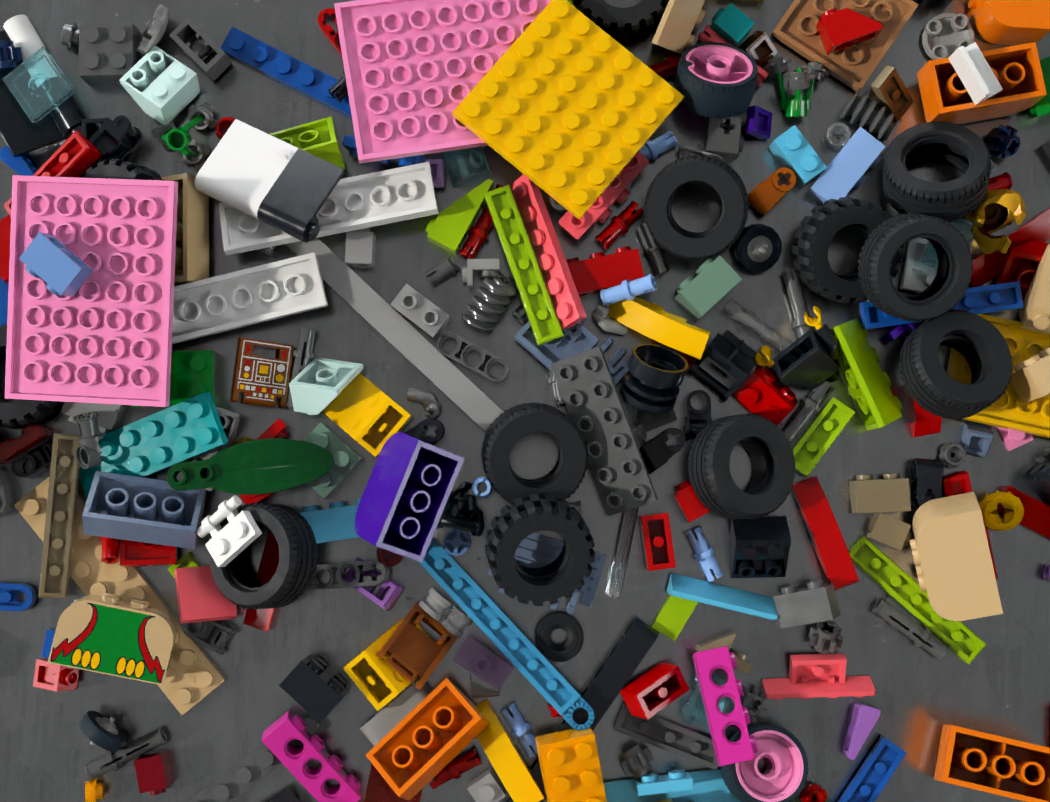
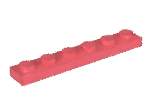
M523 174L510 184V188L562 329H569L587 316L539 186Z

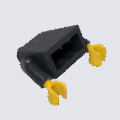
M813 306L814 313L817 315L816 318H810L805 311L806 324L815 326L817 330H808L773 358V360L771 359L772 349L765 345L762 346L761 352L766 357L761 356L758 352L755 356L756 364L768 366L770 368L769 371L785 386H801L815 389L825 380L834 382L839 377L840 364L838 357L840 352L838 342L827 324H822L821 310L817 306Z

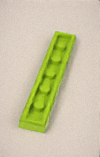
M510 185L484 193L538 346L564 337Z
M861 535L848 550L853 564L922 625L930 629L931 633L939 640L949 645L950 649L966 664L970 665L987 645L963 622L951 621L939 616L930 605L927 591H921L920 585L864 535Z

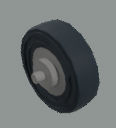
M751 224L745 227L740 237L734 243V255L737 262L743 268L753 272L765 271L773 267L779 260L782 252V242L778 233L772 227L764 224Z
M93 710L86 712L78 724L84 735L91 740L90 744L92 746L97 745L110 752L119 751L127 739L122 729L114 723V717L111 716L109 719Z

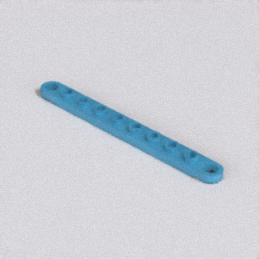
M432 538L423 562L419 563L572 728L577 730L589 728L594 721V711L591 706L444 548ZM577 708L587 710L589 715L587 722L584 724L575 723L572 718L574 710Z

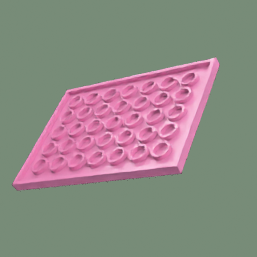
M356 0L334 3L359 164L488 146V144L452 116L453 111L551 0Z
M13 175L5 399L170 407L178 182ZM39 232L53 235L94 270L74 296L61 295L59 297L46 288L47 283L42 278H36L25 270L27 265L19 258Z

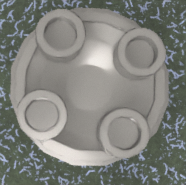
M159 4L154 13V21H148L142 32V35L145 37L139 42L136 51L143 55L160 42L167 29L169 9L162 4Z
M942 13L935 16L926 24L922 33V45L926 54L932 60L950 57L957 48L961 46L967 47L975 42V32L969 23L968 17L962 13Z

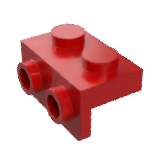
M757 366L753 373L732 394L753 414L763 416L774 422L775 425H778L798 403L794 392L790 388L779 384L776 381V377L768 369H763L761 366Z

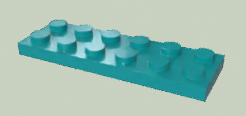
M204 392L105 434L103 439L98 440L100 451H102L100 456H103L101 458V465L88 469H83L80 466L79 479L87 499L96 471L145 478L170 468L177 463H182L228 444L211 392Z

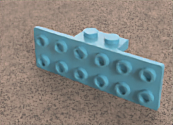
M721 768L692 772L673 770L669 771L667 775L658 776L657 773H647L642 775L641 778L603 782L607 802H656L670 798L672 802H689V800L693 802H741L725 785Z

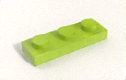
M832 397L793 449L795 470L807 478L853 418L855 411L835 397Z

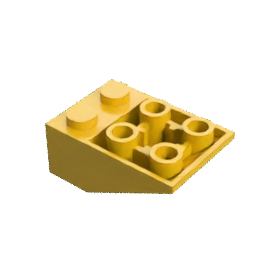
M361 373L322 410L324 414L376 458H378L386 441L393 434L401 432L413 418V416Z
M402 619L343 668L377 711L411 684L384 663L389 656L387 652L381 659L376 656ZM418 623L416 627L429 637V635Z

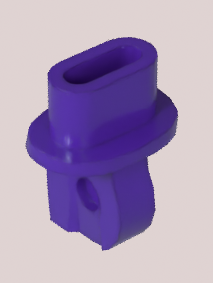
M922 322L897 325L884 335L881 340L886 345L901 334L909 336Z

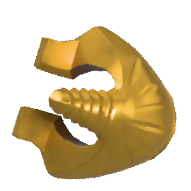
M999 189L987 191L980 206L965 216L973 238L984 254L998 252L1006 254L1011 244L1010 239L1005 234L993 236L989 233L996 232L1005 225L1010 226L1013 221L1017 225H1021L1027 213L1025 211V203L1017 191Z

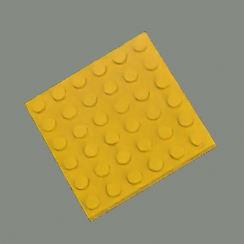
M551 0L456 107L452 116L580 220L679 105L684 96L567 0Z

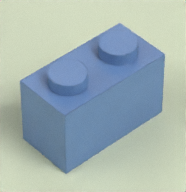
M41 232L38 233L19 258L27 265L25 270L36 278H42L47 283L46 288L59 297L61 295L74 296L94 271L53 235Z

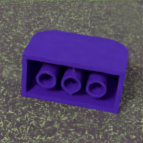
M397 432L393 434L380 451L355 515V531L357 535L376 547L423 562L465 458L404 433Z

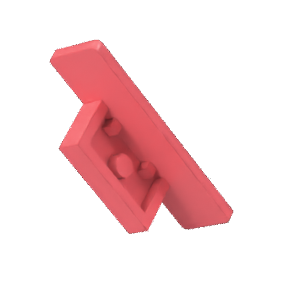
M638 151L580 220L567 211L559 220V224L576 240L592 225L595 226L599 221L603 224L613 213L610 209L617 202L621 205L631 194L629 191L631 183L646 168L649 160Z
M845 653L790 655L789 678L762 679L766 698L782 700L784 698L810 699L814 697L837 698L849 696L861 698L875 696L876 689L870 676H846L847 658Z

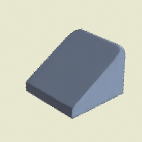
M965 421L961 438V445L965 453L986 458L995 435L992 427Z

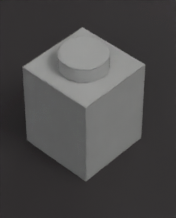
M369 228L346 232L345 264L348 267L374 268L376 236L374 232H370Z
M491 767L468 783L467 790L475 802H498L506 796L505 787Z

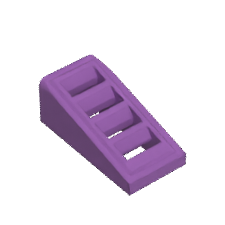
M357 557L354 562H359L363 560ZM352 567L343 577L348 583L353 582L356 578V571ZM376 569L365 571L363 576H371L373 574L375 580H377V576L382 575ZM390 578L382 584L376 595L373 594V591L377 586H367V588L353 587L388 611L393 608L404 591L402 586ZM391 587L385 598L382 600L388 589Z
M858 701L854 703L842 748L844 756L852 760L856 758L882 713L881 709Z

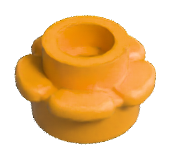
M97 778L93 781H85V802H97V800L103 799V782L97 783Z

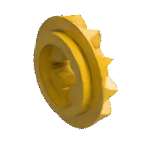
M997 490L993 494H986L985 498L979 503L984 525L992 530H1010L1016 527L1024 516V507L1020 498L1012 495L1010 491L1006 493ZM998 503H1001L1006 509L1003 514L1004 518H1001L998 511H993L997 509Z

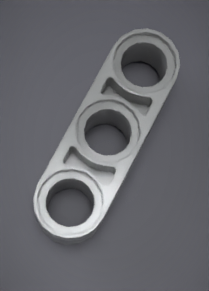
M418 678L359 728L373 746L380 742L432 692L426 683L418 690L415 687L416 682L419 680Z

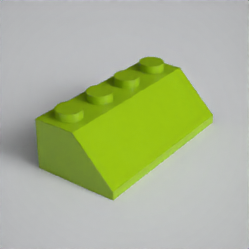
M332 116L269 134L331 164L346 169Z
M856 318L830 329L838 342L840 352L838 357L840 364L839 372L866 431L884 427L903 417L901 414V402L897 396H893L889 388L891 386L889 376L885 371L882 372L878 364L880 361L879 355L874 347H870L867 340L868 331L863 330L862 322L859 323Z

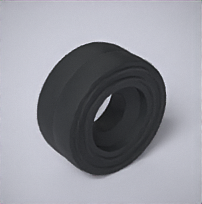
M557 611L549 613L537 624L535 643L539 652L548 660L554 662L571 660L580 652L583 646V629L579 621L574 616L566 614V612ZM563 629L567 633V640L563 644H555L552 641L551 635L554 630Z

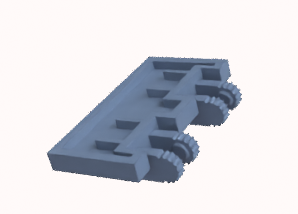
M585 319L569 329H562L564 337L539 346L529 321L514 336L516 341L552 372V363L593 349L599 343V339L582 325ZM608 337L601 344L600 347L603 354L612 347L615 341L612 337ZM623 347L607 363L615 386L624 378L629 370L628 364L623 360L614 369L615 365L627 353V350Z
M534 532L524 538L518 545L515 552V560L520 565L528 568L547 566L558 558L562 552L564 541ZM594 551L595 562L590 563L592 572L589 577H583L585 584L580 590L577 588L573 589V595L566 607V614L573 615L580 591L583 593L579 603L591 607L607 555ZM489 568L487 575L493 576ZM499 588L498 593L504 594V589ZM558 598L559 603L552 604L550 609L556 611L561 599Z

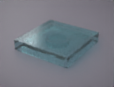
M43 46L2 79L33 123L40 121L76 92L49 50Z

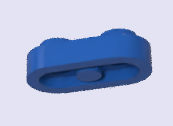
M0 582V611H25L35 604L37 596L32 586L24 583ZM22 592H24L27 597L25 602H22L20 600V594Z

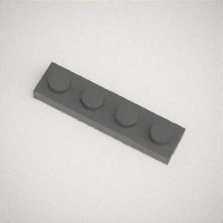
M625 703L622 704L613 728L615 731L717 770L718 763L711 737L655 715L648 720L631 715Z

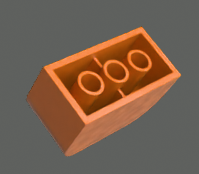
M968 0V8H971L973 30L980 39L989 44L1015 46L1032 42L1037 43L1050 32V0Z
M1036 42L981 51L1003 90L976 106L949 61V57L929 60L916 74L926 123L949 122L959 125L1004 117L1032 107L1047 95Z
M943 724L934 780L1025 802H1050V748L959 726Z

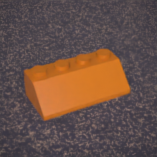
M446 678L366 754V757L397 796L410 801L490 723L477 707Z

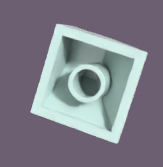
M316 357L289 383L294 411L308 415H318L364 369L363 364Z

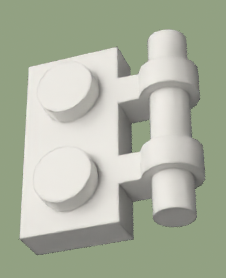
M236 495L229 500H224L212 516L208 515L201 521L202 525L196 530V533L201 538H204L208 533L212 536V539L205 546L218 567L227 566L262 534L249 511H241L240 513L237 511L236 508L242 501ZM227 518L229 523L222 529L219 523Z

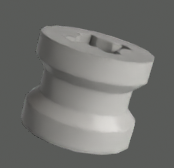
M432 587L429 590V596L421 600L418 605L431 617L439 621L443 617V611L449 609L453 603Z

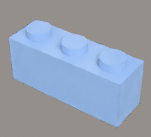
M860 127L806 194L820 206H824V202L830 199L839 200L840 197L851 198L847 195L852 187L857 190L866 180L865 171L869 167L874 169L883 159L880 153L886 146Z

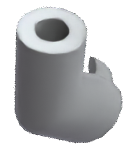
M603 303L597 304L592 312V316L604 332L626 335L628 327L616 320H612L608 316L610 312L608 306H605Z
M409 387L407 401L421 403L428 418H437L441 413V404L435 394L431 391Z

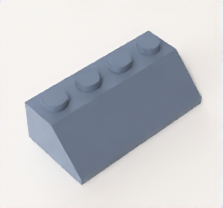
M96 471L82 514L84 534L196 550L199 537L196 530L201 526L206 489L178 491L171 488L168 481Z

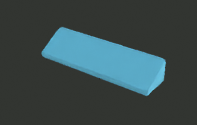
M674 573L670 575L666 591L669 595L774 621L775 619L777 620V610L772 597Z

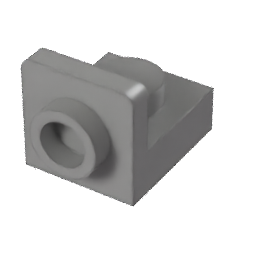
M467 259V266H462V281L467 282L468 289H474V274L479 273L480 278H492L489 271L500 272V259Z

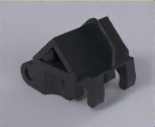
M123 115L117 116L113 121L110 118L82 119V126L76 128L101 154V157L93 165H97L98 162L104 159L123 160L129 153L134 151L143 137L142 132L138 128L132 127L130 120Z
M727 329L723 335L718 333L704 350L701 359H696L686 373L697 377L720 395V400L725 403L754 368L757 362L753 358L757 352L745 344L744 340H740ZM704 360L709 364L713 363L728 375L727 378L732 381V384L727 388L699 365Z
M463 481L455 491H451L437 528L449 527L471 532L473 536L477 537L482 535L484 531L483 511L478 508L476 497L467 493L472 487L471 482Z

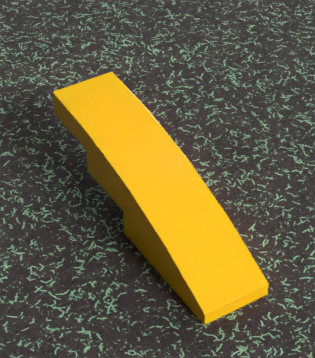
M638 297L631 301L626 299L608 306L610 309L608 316L623 325L668 347L701 359L711 332L686 323L687 319L663 311L664 307Z
M488 699L477 704V709L490 723L477 736V739L514 802H539L544 799L542 791L530 774L529 768Z

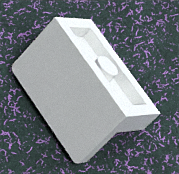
M976 42L967 47L961 46L957 48L948 58L975 106L1003 90Z

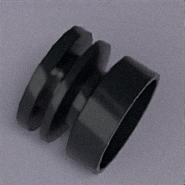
M639 344L635 346L628 363L629 370L626 372L620 388L621 396L631 405L645 411L666 413L673 410L680 391L678 386L682 384L688 368L686 359L672 349L661 345Z

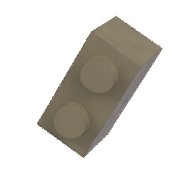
M900 473L883 474V479L873 480V474L856 475L857 481H848L850 513L911 511L909 478L900 479Z

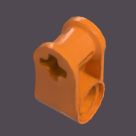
M787 167L779 168L748 194L749 203L762 217L794 187L796 183L794 171ZM786 178L785 184L778 185L779 179Z

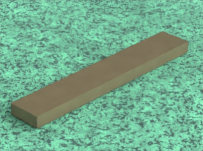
M53 434L38 595L40 598H68L80 465L76 458V448L79 446L78 439L81 437L80 435Z

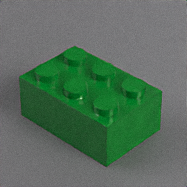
M213 350L172 351L170 407L204 392H211L215 406H220L219 353ZM131 405V407L138 408V409L169 408V407H154V406H136V405Z

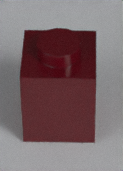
M168 750L142 755L134 760L140 793L149 792L150 796L166 792L167 787L174 783Z

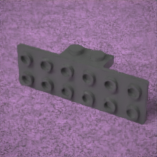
M598 346L552 363L551 367L571 420L578 426L585 438L584 440L588 448V465L607 515L611 516L655 502L658 497L639 448L646 444V430L642 424H639L637 419V407L628 403L618 394L602 348Z

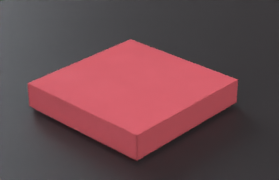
M210 566L175 569L181 624L236 619L238 616L236 604L231 603L220 592L213 579Z

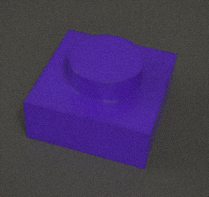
M756 105L748 107L745 133L760 140L770 139L773 113Z

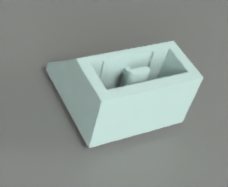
M156 45L119 80L120 84L141 109L165 126L200 93L197 73Z

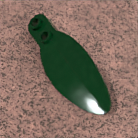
M280 438L259 439L230 446L207 460L177 463L169 469L167 481L171 488L178 491L214 488L231 494H267L291 489L318 479L332 468L334 459L327 449L310 442ZM208 468L210 470V476L208 478H205L203 473L204 470ZM182 472L183 480L179 482L177 475Z

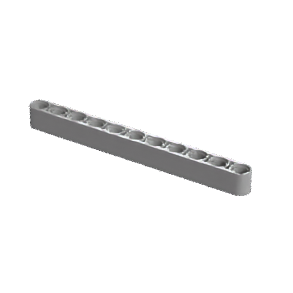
M315 238L307 243L298 241L285 244L297 256L315 252L322 280L487 433L486 431L490 428L491 423L501 413H504L490 398L321 240Z

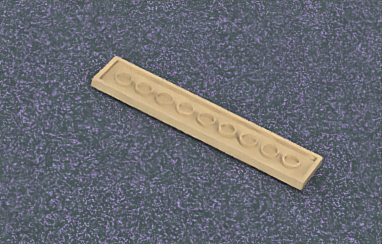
M49 477L14 505L42 541H44ZM78 495L70 576L86 596H102L105 593L121 595L122 601L131 602L133 598L149 601L148 606L159 608L171 617L175 625L176 636L164 684L158 686L183 716L227 679L197 641L183 633L180 620L136 566L121 567L120 561L115 564H105V562L101 561L102 541L99 540V536L84 534L82 514L86 503Z

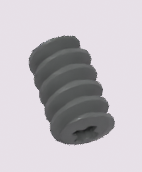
M859 88L843 109L841 118L844 119L852 115L851 125L860 121L859 128L865 129L868 127V133L872 136L877 134L876 139L879 142L887 141L903 119L900 118L892 122L895 113L891 112L884 116L886 107L882 106L876 110L877 100L874 99L867 103L869 94L865 93L858 97Z
M494 270L489 271V274L494 278L493 280L489 278L483 280L488 288H478V291L483 296H473L477 306L468 304L467 309L472 314H462V318L470 325L485 331H491L494 328V322L500 319L499 313L505 311V305L511 302L510 296L515 295L517 292L515 285L505 275Z

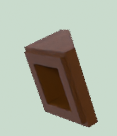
M755 31L738 47L751 55L761 68L767 64V60L772 59L773 56L779 53L766 32Z

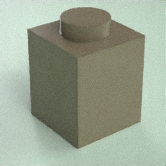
M875 512L865 537L891 549L902 550V547H906L911 538V532H909L911 525L881 512Z

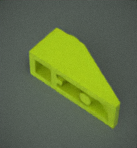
M487 179L441 211L436 219L432 217L426 228L428 241L457 256L469 234L470 227L473 226L486 203L484 193L493 190L494 182L491 179Z

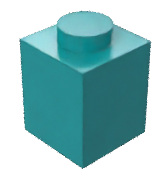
M732 3L725 10L721 7L711 19L714 22L711 29L735 47L742 43L755 24Z

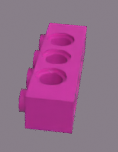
M728 646L694 653L692 655L718 767L755 759L753 753H757V745L754 736H749L747 725L750 724V716L747 707L742 708L740 697L744 696L740 679H735L733 669L737 668L734 653L729 652ZM719 670L725 674L726 682L724 685H717L713 682V671ZM721 698H727L732 702L733 709L731 713L726 714L719 709L718 703ZM728 726H734L738 729L740 736L736 742H731L726 738L725 730Z
M288 710L263 732L262 742L318 802H358L361 799V784L353 774L347 775L342 769L343 764L334 754L330 756L325 751L323 741L316 734L312 736L305 729L307 725L299 715L293 716ZM293 739H298L303 745L293 748L288 743ZM316 759L321 764L318 767H310L307 765V762ZM329 779H335L339 784L335 787H329L325 782Z

